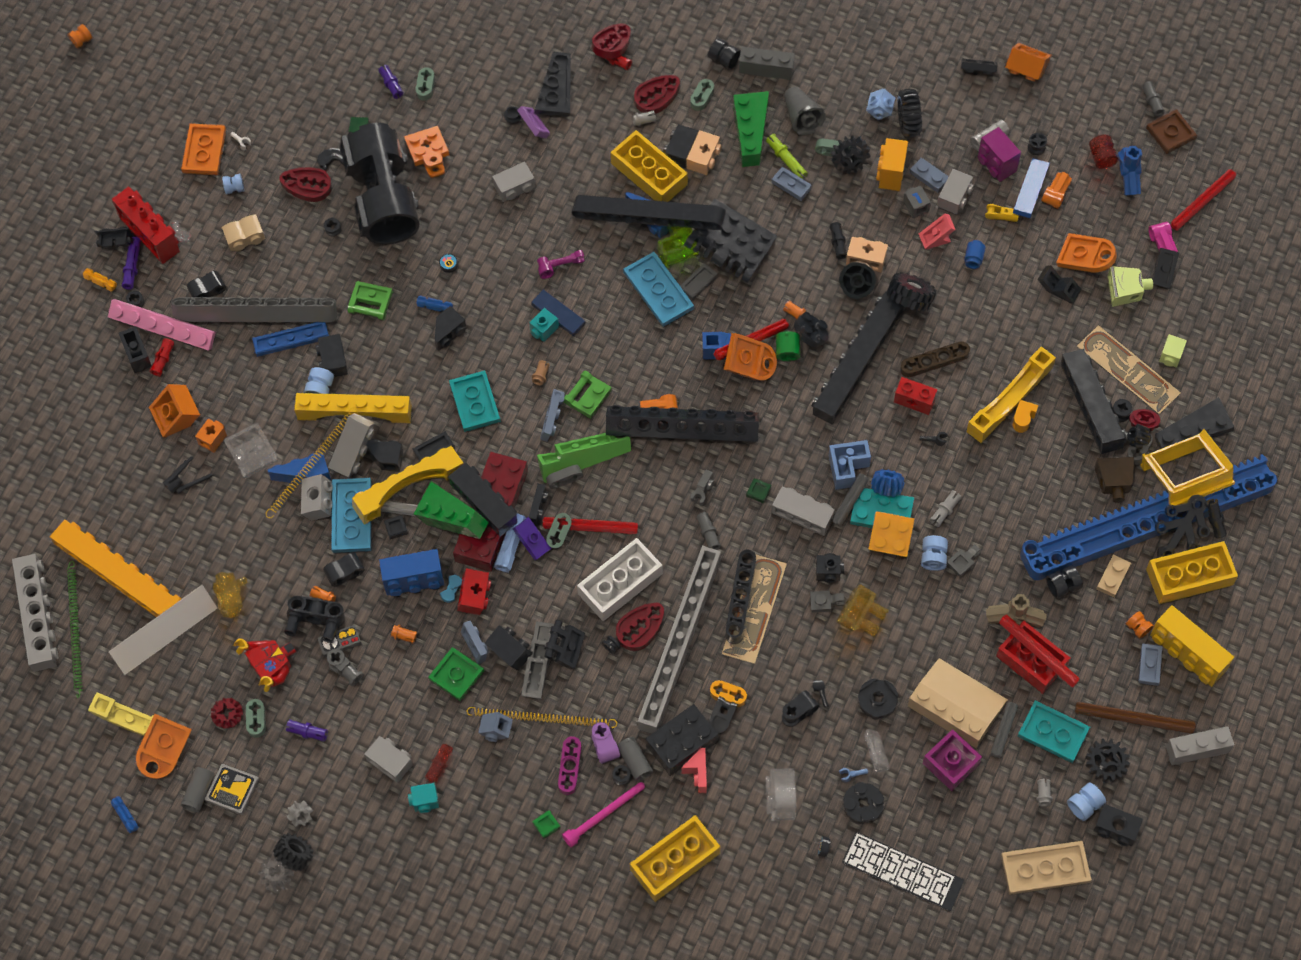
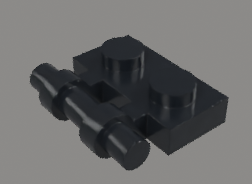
M555 620L554 626H551L550 629L551 636L549 642L545 645L546 652L544 657L552 659L553 653L557 654L555 662L570 670L575 669L585 632L572 625H567L565 629H562L563 622ZM558 637L562 638L560 646L556 644Z

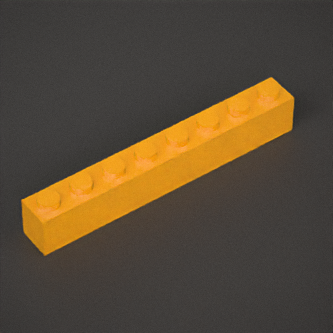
M64 520L50 535L54 545L155 617L181 600L178 595L172 596L168 593L169 590L164 585L159 584L158 586L155 584L154 579L148 574H141L139 568L134 564L124 562L125 559L120 554L110 552V548L106 544L96 542V538L92 534L82 532L80 526L75 522L69 523L67 520Z

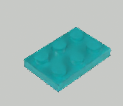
M485 370L449 380L464 432L501 422Z
M864 488L853 506L850 524L873 528L876 511L911 518L914 497L904 495L895 497L880 496L873 489Z
M1035 700L1017 737L1073 763L1090 726Z

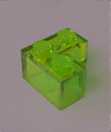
M668 226L670 237L657 241L658 254L665 266L699 255V251L697 253L693 251L697 242L693 244L691 249L684 246L687 238L692 233V228Z

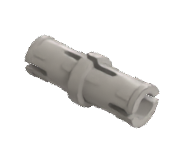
M952 490L945 501L939 504L938 510L929 519L932 524L936 521L934 526L940 527L947 515H951L952 509L962 498L959 493L955 497L956 491Z

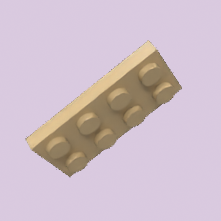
M1083 841L1001 853L1009 895L1091 882Z

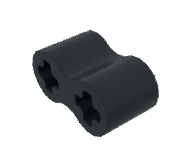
M211 271L201 278L191 280L187 284V289L192 297H211L223 293L226 290V285L218 271Z
M352 552L337 561L330 562L323 568V571L331 586L337 587L349 579L360 576L365 569L357 554Z

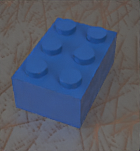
M438 549L379 559L382 581L387 596H399L405 592L416 593L421 591V589L427 588L437 589L444 585Z

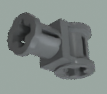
M332 649L327 654L329 668L337 672L341 677L344 676L349 681L350 686L356 685L362 679L364 673L358 672L341 650Z

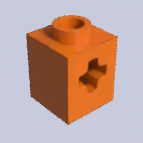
M207 419L195 437L200 446L214 453L227 434L222 423Z

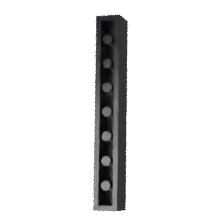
M885 291L882 297L879 296L875 302L876 307L873 311H869L865 325L861 324L857 331L858 336L856 339H852L848 345V352L846 354L843 353L840 357L838 368H833L830 374L831 379L828 383L825 382L823 384L821 395L819 397L816 396L811 405L813 407L812 415L833 425L899 319L904 307L902 304H897L895 300L890 299L887 291Z

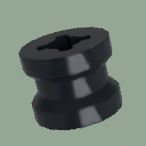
M1033 133L1029 137L1027 149L1032 155L1038 156L1044 153L1047 144L1046 136L1042 133Z
M1126 399L1117 400L1112 408L1113 413L1117 414L1120 423L1127 421L1132 412V404Z

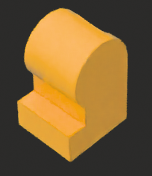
M1023 400L1019 401L1012 424L1015 431L1023 433L1028 430L1031 418H1035L1038 405Z

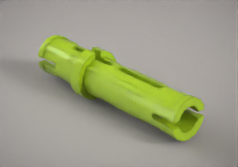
M775 134L770 135L774 142L768 137L766 143L775 151V155L780 157L795 175L804 179L800 172L805 177L808 172L788 151V147L782 144Z

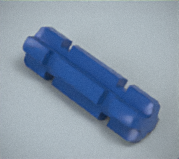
M418 296L417 306L424 308L427 306L428 309L444 311L449 306L453 308L451 302L445 301L443 303L442 300L426 299L424 296Z
M121 797L113 798L111 800L112 806L116 809L115 811L128 832L133 833L138 829L137 823L133 820L134 818Z

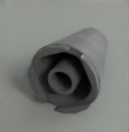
M791 87L785 92L784 98L791 125L797 134H812L815 132L814 129L823 125L826 120V114L823 108L799 87Z

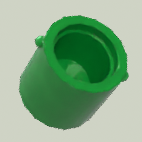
M785 331L776 335V358L778 360L795 361L800 358V335L798 333Z

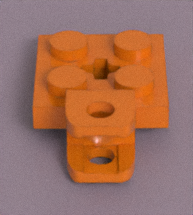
M438 126L404 136L415 167L424 164L427 174L431 178L445 173L442 158L449 156V151ZM434 168H438V169H439V170L436 171V172L432 171Z

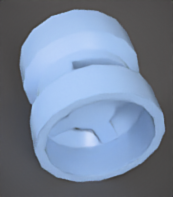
M235 174L234 177H222L226 195L232 194L233 191H244L241 174Z

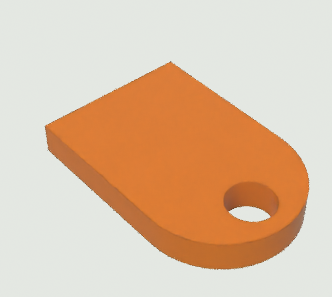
M1069 233L1056 264L1057 267L1097 273L1109 269L1115 263L1117 252L1114 244L1107 239ZM1106 254L1111 255L1107 259H1102V257Z
M731 333L724 370L753 380H766L770 378L777 366V358L773 348L758 340L737 333ZM766 359L769 361L768 369L765 367Z
M154 714L136 754V764L139 771L150 779H162L168 776L174 770L192 729ZM151 762L158 765L157 772L153 774L148 773L146 770L147 765Z

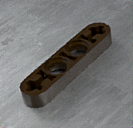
M960 341L906 358L901 362L900 372L903 376L909 378L963 361L969 356L970 346L966 342ZM961 348V350H965L964 354H962L960 351L958 352V349ZM946 353L949 358L941 360L939 354ZM923 359H929L931 361V365L925 366L921 363V361ZM906 365H909V367H912V370L909 371V369L906 368Z

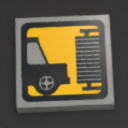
M221 764L205 801L243 815L259 781V777Z

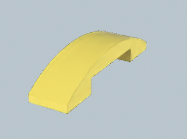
M96 692L88 709L92 714L142 736L145 735L154 716L152 715L151 717L115 702V699Z

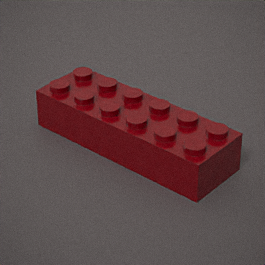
M490 452L481 476L483 480H488L492 490L495 493L499 492L503 496L504 502L508 506L511 505L514 509L528 473L527 461ZM487 524L480 539L460 534L453 551L455 562L492 572L506 532L499 537Z

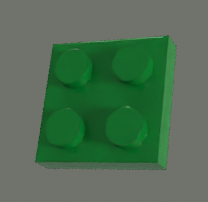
M452 647L429 675L428 679L461 701L482 675L484 668Z

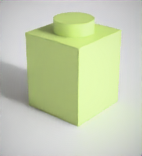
M1169 334L1159 362L1164 363L1166 366L1177 367L1187 340Z

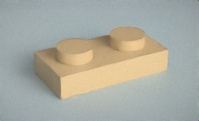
M1113 555L1097 586V590L1115 597L1131 562Z

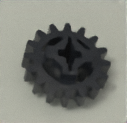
M854 135L850 139L844 136V141L838 140L839 145H833L835 151H831V161L835 168L839 169L841 173L846 170L847 174H850L851 170L857 173L858 168L863 170L862 165L868 164L866 159L871 157L869 154L870 148L867 146L866 141H862L861 137L855 139Z
M1103 738L1101 744L1095 741L1094 747H1089V753L1085 756V759L1089 761L1085 765L1086 767H1091L1089 774L1095 773L1096 780L1102 777L1103 783H1105L1106 779L1113 783L1115 777L1121 780L1122 774L1126 775L1128 771L1126 768L1130 766V762L1127 761L1130 755L1124 754L1127 749L1126 747H1119L1121 742H1117L1115 745L1113 744V739L1106 743Z

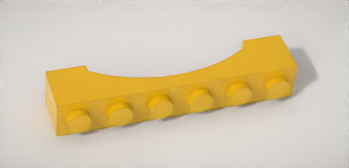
M1041 346L1029 358V361L1005 390L969 421L967 433L982 443L1019 404V401L1023 400L1052 370L1056 357Z
M296 393L294 410L298 420L317 421L318 418L326 416L347 415V413L351 415L356 414L358 408L357 414L361 416L386 419L391 421V423H410L412 405L409 396Z
M452 446L442 448L433 456L423 458L414 466L410 465L404 471L389 476L387 480L375 483L370 489L358 492L352 498V507L363 524H366L381 516L383 505L399 490L425 479L445 478L449 480L448 476L461 467L463 461Z

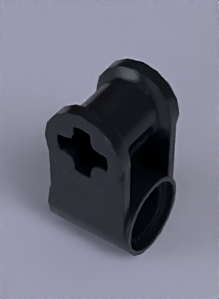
M805 690L783 707L782 722L788 727H794L806 717L815 713L820 705Z

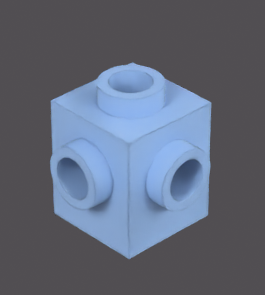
M884 88L870 93L866 111L877 120L891 116L895 97Z

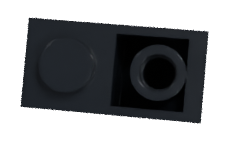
M451 306L436 317L435 345L438 351L449 346L454 338L461 336L467 329L465 319Z
M378 439L367 441L366 446L368 448L366 452L381 470L400 472L404 452L402 443L393 440L385 442Z

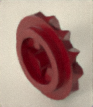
M1138 409L1130 414L1129 421L1133 427L1140 424L1153 431L1154 428L1159 427L1160 417L1154 411Z
M222 698V700L216 701L213 708H211L213 723L223 729L236 726L243 715L240 703L233 698ZM225 706L228 708L229 711L232 710V712H229L228 719L225 717L224 714H221L224 712Z

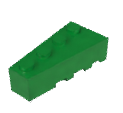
M769 91L733 95V109L742 167L760 165Z
M432 481L414 512V515L428 526L478 539L481 538L489 523L474 509Z

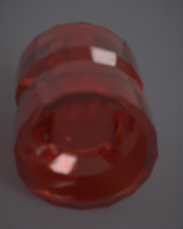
M1099 135L1089 142L1096 168H1109L1118 162V156L1113 148L1114 144L1110 135Z

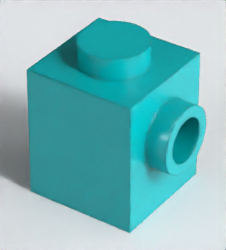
M545 308L529 322L532 336L536 339H541L543 342L559 328L558 318Z
M435 783L411 787V794H408L409 805L414 807L415 812L427 813L431 809L439 808Z

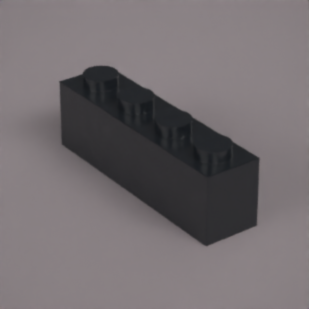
M464 463L448 476L449 483L476 512L489 522L488 525L501 537L518 523L517 511L511 505L508 506L504 502L505 500L499 492L495 493L492 490L491 484L488 480H483L479 476L480 474L474 466L470 467L467 463Z

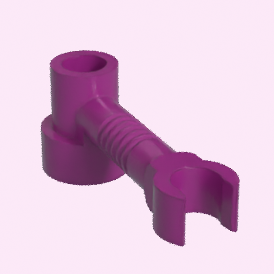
M578 250L569 256L548 261L547 257H540L537 260L540 278L548 279L554 275L552 267L568 263H583L585 261L583 250Z

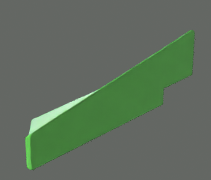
M603 433L555 444L554 453L537 455L543 481L547 483V476L564 468L579 465L582 470L630 452V437L616 438V436Z

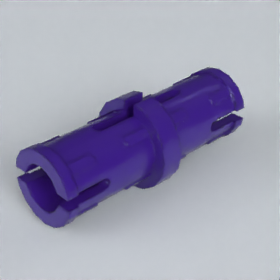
M384 65L386 70L381 66L378 71L384 79V85L389 88L394 99H398L396 94L401 98L404 92L398 84L397 77L393 76L388 65Z
M292 719L287 723V726H289V728H286L287 732L302 735L306 739L310 737L325 742L328 735H325V733L328 734V729L312 726L308 722L304 724L293 721Z

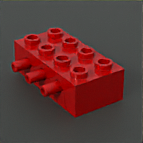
M128 186L111 199L118 217L132 230L136 237L141 239V242L164 264L180 252L178 247L179 241L174 236L176 233L170 225L166 226L164 224V220L159 214L153 212L154 210L148 202L144 203L142 201L143 198L137 190L133 191Z

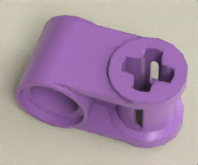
M603 722L596 723L592 728V740L600 763L619 758L620 752L608 725ZM601 731V733L604 734V736L601 737L600 734H597V732Z

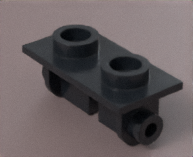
M119 227L118 229L105 228L95 231V234L99 237L96 244L100 248L113 247L114 241H116L115 245L117 247L129 246L130 243H133V237H136L129 227Z

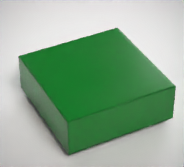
M549 810L532 821L543 839L561 828Z

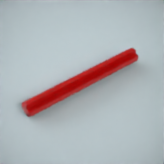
M1232 169L1226 171L1171 222V228L1179 230L1234 180L1236 173Z
M781 319L746 337L762 341L786 330L789 323L786 319ZM729 344L715 350L713 355L717 360L727 357Z
M544 517L542 522L543 528L550 529L554 518ZM558 518L560 522L558 529H562L563 525H568L566 518ZM572 519L569 530L637 534L638 523Z
M1004 615L1000 619L999 623L1071 687H1074L1080 679L1012 618Z

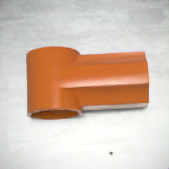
M1058 172L1051 186L1047 187L1041 201L1059 209L1065 197V192L1072 181L1069 174Z
M666 394L661 396L660 399L640 401V407L665 409L674 407L678 409L677 398L673 394Z

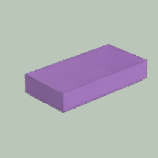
M521 106L517 110L535 136L547 138L550 135V132L539 116L534 114L533 108Z

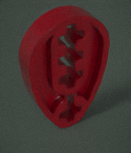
M620 23L600 30L592 38V51L602 58L613 59L620 57L629 46L630 27L627 24Z
M663 75L640 84L634 92L636 108L642 113L654 111L655 114L660 113L677 96L680 89V79L675 75Z
M319 168L291 169L283 172L279 178L281 186L288 193L309 202L324 200L332 190L330 176Z
M655 602L639 606L625 614L616 625L618 643L630 651H639L646 648L654 640L662 626L664 607L660 603ZM652 610H659V615H652ZM645 622V628L640 627L638 635L635 633L631 635V629L636 630L638 623L643 624ZM631 635V641H624V636L628 637Z

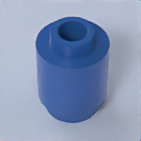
M973 240L967 244L964 261L968 268L977 269L983 263L986 247L981 241Z

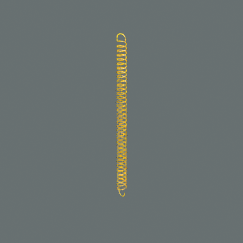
M340 421V423H338V426H336V427H339L341 430H343V429L339 426V424L342 425V423H341V421ZM331 432V434H329V437H327V440H325V441H329L328 438H330L331 440H333V439L330 437V435H332V436H333L334 438H336V439H337V437H335V436L332 434V432ZM323 443L322 445H320V448H318V451H316V453L314 454L318 455L317 452H320L319 449L323 450L321 448V446L325 447ZM277 502L273 503L270 510L274 511L272 507L276 508L274 504L278 505Z
M590 718L591 726H593V725H594V722H595V718H594L593 724H592V718Z

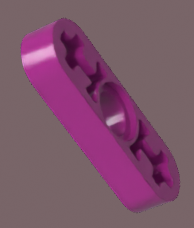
M574 736L566 738L563 743L558 788L564 795L573 794L577 788L582 747L580 740ZM571 743H575L576 746L573 750V756L570 755V748L568 747ZM567 761H573L576 766L573 770H566L564 764ZM566 775L570 776V784L573 785L569 786L568 789H565L564 785H562L566 783Z

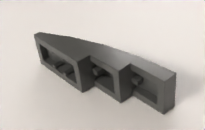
M536 621L530 648L533 654L527 660L522 697L542 698L550 659L544 657L546 652L545 645L549 642L551 636L550 629L554 624Z

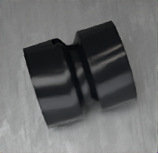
M717 38L708 51V58L716 63L720 62L728 70H731L736 65L741 55L740 49L735 46H729V43L722 38Z
M1073 565L1061 569L1060 573L1054 572L1046 576L1047 586L1056 599L1066 596L1068 591L1074 592L1083 587L1080 574Z

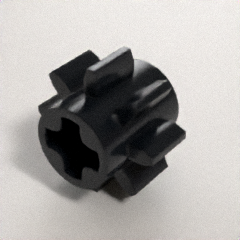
M1137 424L1136 428H1130L1127 434V438L1130 441L1129 445L1139 449L1147 446L1151 441V433L1148 432L1149 428Z

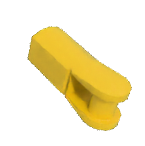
M994 204L986 206L988 211L985 213V217L987 219L1018 222L1019 215L1013 213V208Z

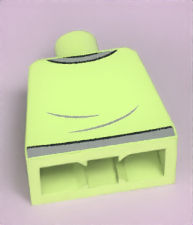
M1110 267L1107 277L1112 307L1140 301L1144 290L1153 289L1152 278L1142 279L1140 269Z

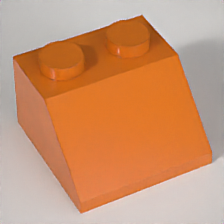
M1018 43L1012 47L1005 68L1009 69L1010 73L1026 75L1025 78L1028 80H1039L1052 55Z
M168 384L149 406L162 437H168L190 427L200 416L186 385Z

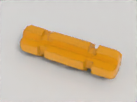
M86 268L83 272L85 279L92 280L93 283L103 288L106 287L109 291H114L117 287L115 281L108 280L107 277L97 272L93 273V270Z

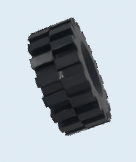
M897 272L892 277L887 289V295L905 308L909 307L911 310L916 309L917 311L921 312L922 310L925 312L930 309L937 290L933 285H930L931 283L925 282L923 278H918L916 275L912 276L910 273Z

